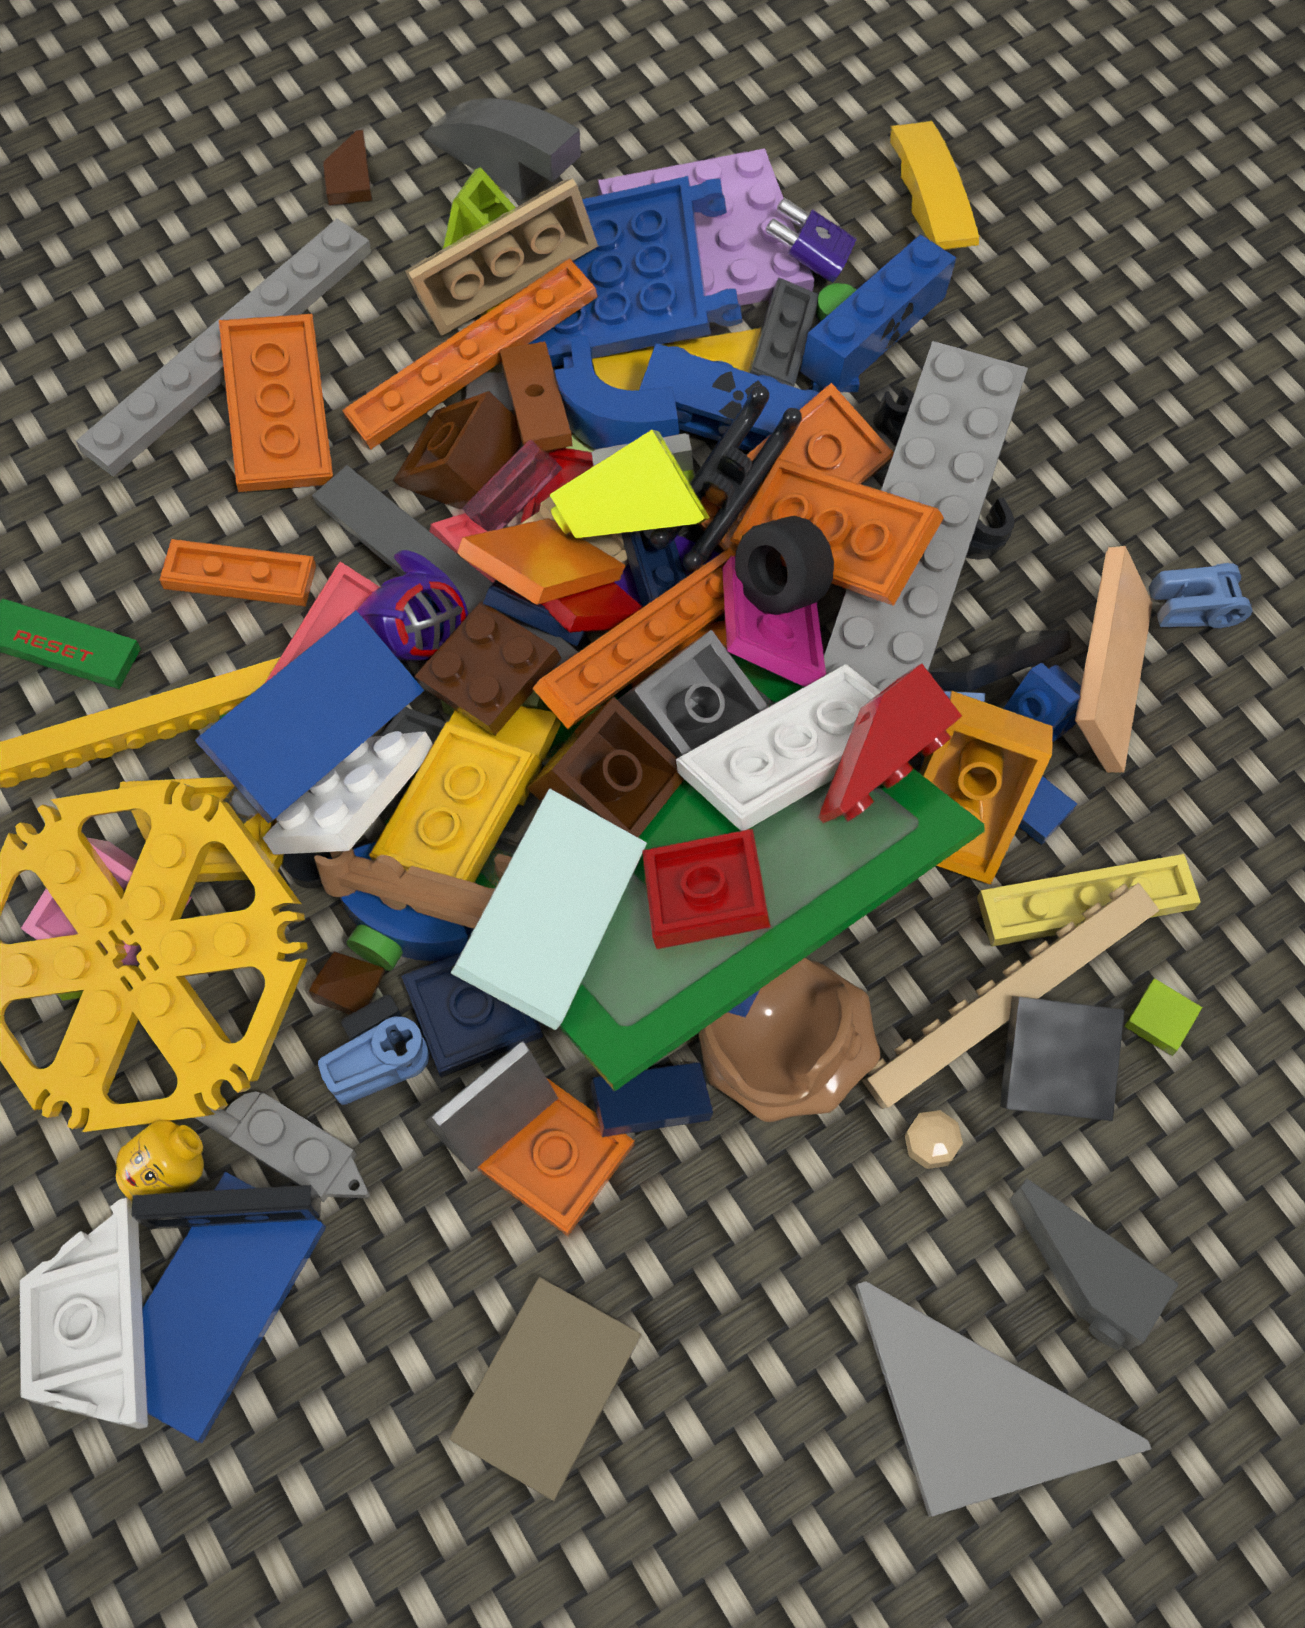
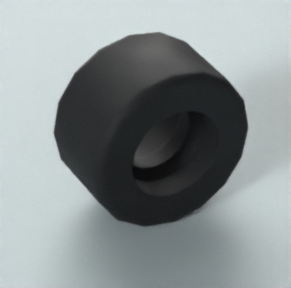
M789 516L753 526L742 536L736 550L735 571L738 579L743 583V593L746 598L760 611L777 615L812 605L827 593L833 580L834 559L831 546L822 530L808 519ZM781 555L786 562L788 576L783 570Z

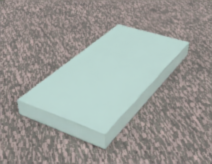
M549 789L451 974L556 1030L570 1007L647 843Z

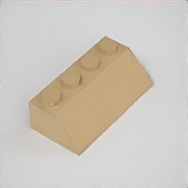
M572 178L563 180L541 192L539 195L504 213L469 235L462 237L443 250L422 260L405 272L440 335L443 336L518 293L570 258L573 261L598 247L578 186Z

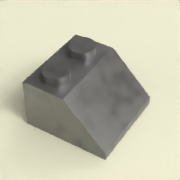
M712 630L689 644L618 699L677 758L768 708L763 698Z

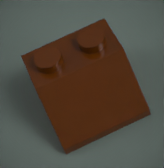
M490 391L435 410L393 481L404 489L457 509L488 503L498 493L500 489L498 481L505 469L518 458L521 452L519 445L522 440L516 417Z
M613 697L586 717L527 786V789L541 802L548 790L552 789L638 838L683 782L684 778L677 771V757Z

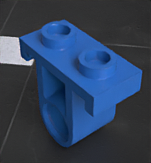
M1040 663L1030 669L1003 709L1053 726V742L1077 724L1075 718L1081 685L1057 664L1048 669L1043 663Z

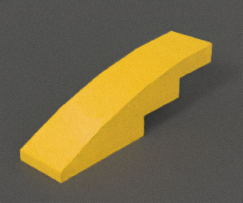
M933 121L891 126L890 143L902 160L901 178L912 194L911 212L928 240L944 250L979 245L978 230L959 172L945 141Z

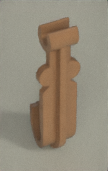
M353 847L349 851L330 852L332 859L319 855L314 856L324 890L333 897L348 896L358 890L379 896L384 904L395 910H403L407 905H410L417 913L473 929L495 890L415 866L405 870L396 859L388 855H380L375 861L355 856ZM498 854L494 858L495 870L499 881L512 857Z

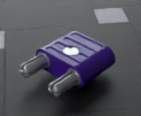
M783 198L778 204L776 211L799 226L800 229L796 233L773 218L766 227V233L789 247L790 249L787 254L833 283L845 266L857 238L812 209L810 213H807L788 199Z

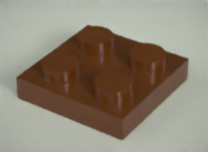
M481 601L419 670L415 678L421 687L496 736L534 692L532 688L536 683L551 672L562 658L557 648Z

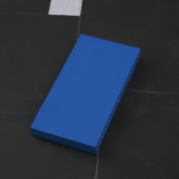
M355 610L202 733L195 741L269 824L419 696L424 689L357 610Z
M225 1172L215 1190L255 1187ZM318 1220L204 1226L192 1227L142 1308L147 1413L197 1442L203 1443L324 1233L326 1226Z

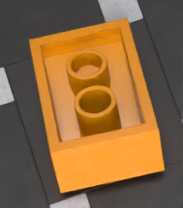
M952 691L949 699L962 717L946 729L951 739L924 758L919 773L984 823L985 832L936 866L991 885L1051 759L1053 726Z

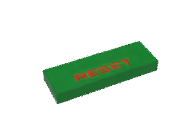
M1 599V653L120 690L141 650L137 640L10 600Z

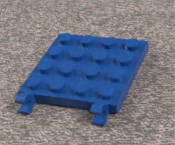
M685 176L582 199L598 247L573 260V262L595 286L598 297L529 344L545 341L552 366L555 367L564 365L563 357L572 356L570 337L589 335L591 356L594 359L655 346L656 343L665 344L711 334L710 322L727 327L742 323L741 307L738 304L736 289H724L707 296L705 294L695 213H702L708 217H718L727 213L721 179H709L701 184L691 186L689 177Z

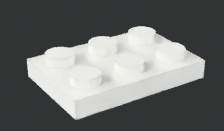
M395 731L384 736L368 738L277 816V823L263 837L272 853L275 855L349 851L422 765L433 746L426 731L404 734Z

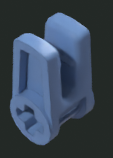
M1223 563L1211 567L1162 571L1157 574L1150 583L1148 590L1151 598L1154 600H1167L1157 615L1160 627L1211 626L1213 628H1226L1245 621L1251 616L1253 610L1249 599L1242 596L1238 584L1242 577L1238 566L1233 563Z
M395 1016L384 1020L379 1025L318 1060V1067L329 1091L341 1105H346L399 1082L416 1077L428 1064L430 1053L428 1045L417 1025L406 1017ZM404 1040L408 1052L398 1056L394 1045Z

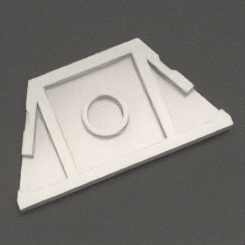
M124 1198L118 1200L110 1207L114 1214L89 1235L80 1231L61 1247L59 1253L49 1261H43L20 1280L21 1397L34 1403L142 1429L148 1427L139 1227L138 1221L131 1216L132 1201Z

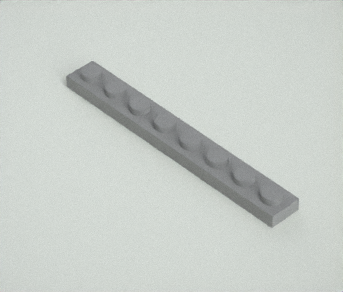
M339 219L334 220L78 438L76 443L80 451L114 477L225 381L219 320L302 314L372 253L369 240Z

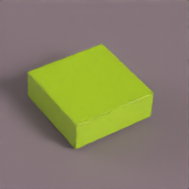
M1154 978L1124 1027L1173 1056L1178 1051L1203 1007Z

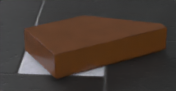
M356 130L323 161L329 205L372 201L363 130Z

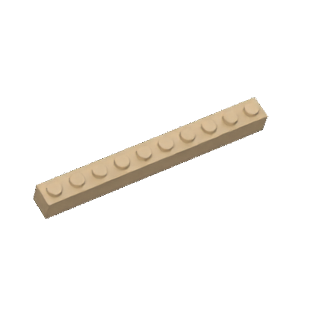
M1125 883L1108 894L1111 901L1101 906L1098 902L1082 913L1085 918L1076 926L1073 922H1070L1056 932L1059 938L1050 945L1046 940L1029 951L1032 958L1023 964L1017 960L1002 971L1005 977L996 984L991 979L975 990L978 997L969 1003L966 999H963L948 1010L951 1014L949 1018L942 1023L937 1018L921 1029L924 1036L914 1043L911 1038L901 1043L894 1049L897 1055L888 1062L881 1058L877 1065L868 1072L869 1075L862 1080L881 1109L889 1108L1010 1019L1012 996L1039 999L1160 911L1141 884L1137 883L1129 888Z

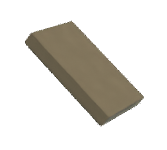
M539 1277L449 1440L555 1502L641 1339V1333Z

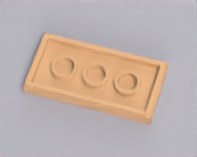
M1126 546L1108 547V551L1105 554L1075 721L1107 773L1125 772L1153 605Z

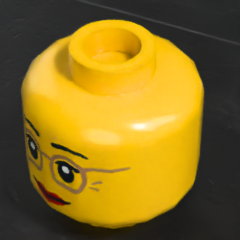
M167 1120L153 1122L125 1144L118 1152L115 1176L120 1190L131 1201L133 1195L184 1192L199 1180L203 1173V1144L200 1137L193 1129L186 1125L180 1126Z

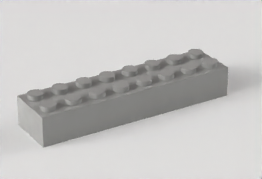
M932 341L881 491L938 508L944 519L894 606L849 589L846 590L824 654L826 675L847 664L872 685L883 691L900 676L921 663L929 671L1022 389L1027 367Z

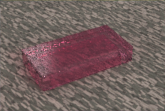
M530 439L464 506L463 511L472 521L486 531L502 529L563 468L551 455Z

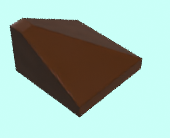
M334 951L312 982L309 993L315 1003L353 1014L372 1003L385 969Z

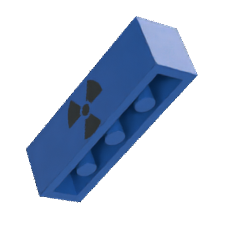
M920 234L808 332L800 372L823 388L832 383L839 392L843 391L853 379L864 372L945 298L956 257Z
M658 343L654 346L639 389L648 390L673 386L679 429L719 441L743 407L751 390L755 386H765L770 393L769 400L761 415L738 447L750 452L772 434L787 409L797 408L800 410L819 394V392L814 390H801L779 383L770 376H757L736 369L723 361H711L692 355L680 347H667Z

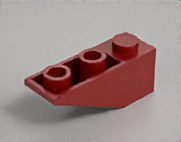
M922 663L900 676L860 708L818 816L823 824L841 815L847 822L852 820L874 802L869 793L882 783L888 789L913 770L908 761L917 753L921 752L924 757H927L951 739L946 729L959 720L962 715Z

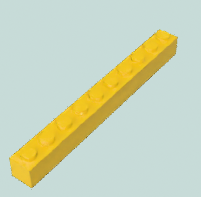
M279 658L1 741L0 788L14 787L19 782L32 778H43L50 775L51 772L64 768H76L84 762L97 758H108L114 755V753L126 749L141 748L146 743L159 739H170L178 733L188 730L203 729L208 724L219 721L220 716L226 715L265 683Z

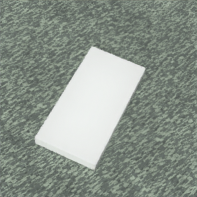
M845 664L677 758V771L740 831L748 830L833 780L860 708L881 691Z

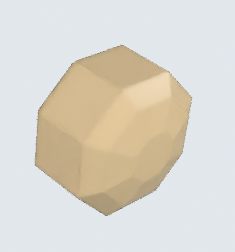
M941 1110L919 1113L904 1135L909 1157L926 1169L948 1166L963 1144L958 1122Z

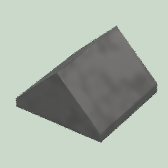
M522 1041L424 1122L466 1168L473 1172L554 1103L558 1096L532 1053Z

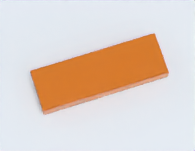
M171 539L159 581L163 589L306 607L316 563L314 556Z

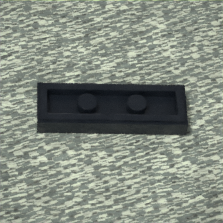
M1031 630L931 670L929 673L943 691L971 692L1068 651L1072 647L1069 630Z
M312 1185L133 1195L131 1216L148 1230L317 1220L318 1217H321V1197Z

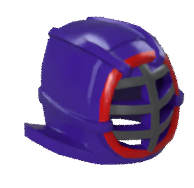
M401 550L394 555V558L405 574L384 582L380 588L375 590L360 605L357 612L398 660L428 661L468 616L467 606L457 587L443 571L422 555L409 550ZM427 592L432 597L441 612L435 613L423 593ZM445 596H446L447 598H449V600L451 601L453 607L450 606V604H449V602L447 601V599L445 598ZM441 622L444 623V632H443V633L440 632V623H441Z

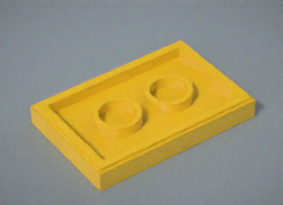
M446 722L369 857L375 861L380 855H388L396 859L405 870L415 866L474 883L541 763L539 757L535 752Z

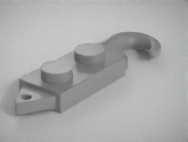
M254 1091L246 1093L234 1100L226 1110L214 1111L209 1108L215 1113L214 1115L195 1117V1119L297 1186L312 1185L320 1195L322 1202H325L328 1197H370V1193L354 1162L357 1154L352 1148L263 1092ZM353 1183H360L357 1190H351Z

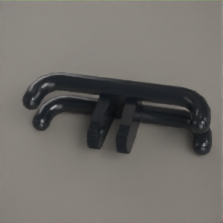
M755 386L751 390L743 407L690 482L700 502L705 497L720 507V509L692 549L683 558L684 568L689 572L699 570L709 559L777 458L784 451L802 421L801 412L797 408H789L784 412L779 423L753 461L742 451H739L738 447L761 415L769 400L770 393L765 386ZM683 526L654 530L650 536L651 545L657 550L666 549Z

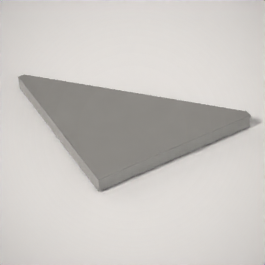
M865 1281L856 1285L855 1288L928 1517L1151 1450L1149 1441L872 1284Z

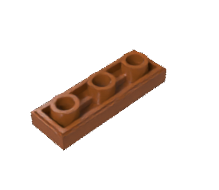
M546 342L500 349L501 362L525 455L551 453L557 449L573 446L571 430Z

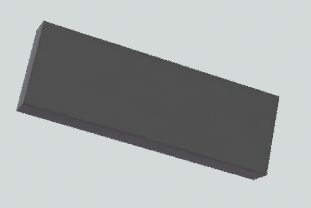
M778 278L768 303L748 373L757 376H770L779 383L794 387L807 335L810 331L819 295L817 293Z

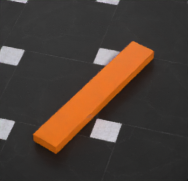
M570 258L344 408L342 411L346 419L369 449H373L501 363L500 349L529 344L598 297L596 288Z
M731 548L725 550L699 570L689 575L542 677L532 689L565 727L569 729L725 614L722 568L731 555L736 556L735 552Z

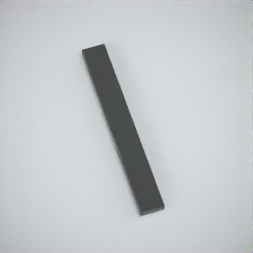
M348 465L312 495L316 504L401 576L405 572L395 560L394 555L401 550H409L428 559L450 578L465 601L468 615L481 601L484 602L487 591L493 582ZM427 592L423 593L425 596H427L431 601L435 603V601ZM445 596V598H446L447 601L449 602L450 606L453 607V605H452L451 601L449 600V598H447V597ZM498 611L557 648L562 659L552 670L578 653L561 637H555Z

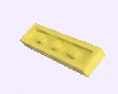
M1184 854L981 890L977 897L991 947L1053 936L1070 922H1073L1076 926L1085 919L1082 915L1083 912L1098 902L1101 906L1111 901L1108 894L1124 883L1128 888L1137 883H1140L1160 910L1150 918L1195 910L1201 902Z

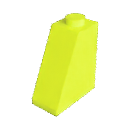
M650 430L550 494L556 505L551 508L555 521L565 534L572 532L575 538L700 524L710 518L662 435L656 430Z

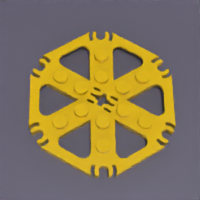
M171 780L50 799L57 806L58 810L47 805H41L37 808L45 820L42 832L38 834L31 824L20 822L15 826L17 834L8 833L1 849L0 915L17 876L24 871L31 870L38 875L78 933L76 935L6 944L0 940V1061L33 1110L42 1109V1116L47 1118L59 1116L65 1102L69 1103L72 1107V1116L68 1121V1128L77 1129L85 1126L82 1132L149 1124L157 1120L172 1121L214 1115L215 1113L209 1108L216 1111L227 1107L228 1104L220 1093L221 1083L224 1080L229 1081L233 1089L239 1093L251 1088L250 1082L258 1081L308 960L303 958L292 962L284 960L285 954H298L308 949L307 942L290 943L285 937L287 925L292 922L304 921V914L296 911H279L280 908L290 904H301L299 899L229 803L220 801L219 797L205 794L200 807L193 810L190 800L194 794L195 787ZM142 809L150 816L151 830L127 888L124 891L81 830L85 821L90 817ZM213 842L224 844L254 885L255 899L247 909L241 911L180 919ZM124 942L130 946H141L142 951L136 956L140 964L138 967L135 965H123L121 960L127 956ZM100 943L103 944V946L105 947V949L107 950L108 953H106V951L104 950V948L101 946ZM255 967L261 971L265 978V988L247 1032L240 1041L231 1043L185 978L186 976ZM83 991L54 1062L45 1069L36 1067L5 1023L4 1015L7 1006L16 1000ZM139 1020L175 1071L177 1087L174 1093L167 1098L125 1104L115 1103L109 1098L108 1091Z

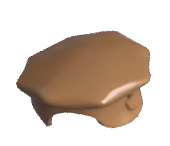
M804 958L761 988L746 1017L727 1012L698 1033L706 1078L709 1084L731 1097L757 1118L765 1122H775L804 1115L831 1113L851 1089L880 1060V1049L875 1037L870 1001L867 993L841 977L832 969L807 958Z

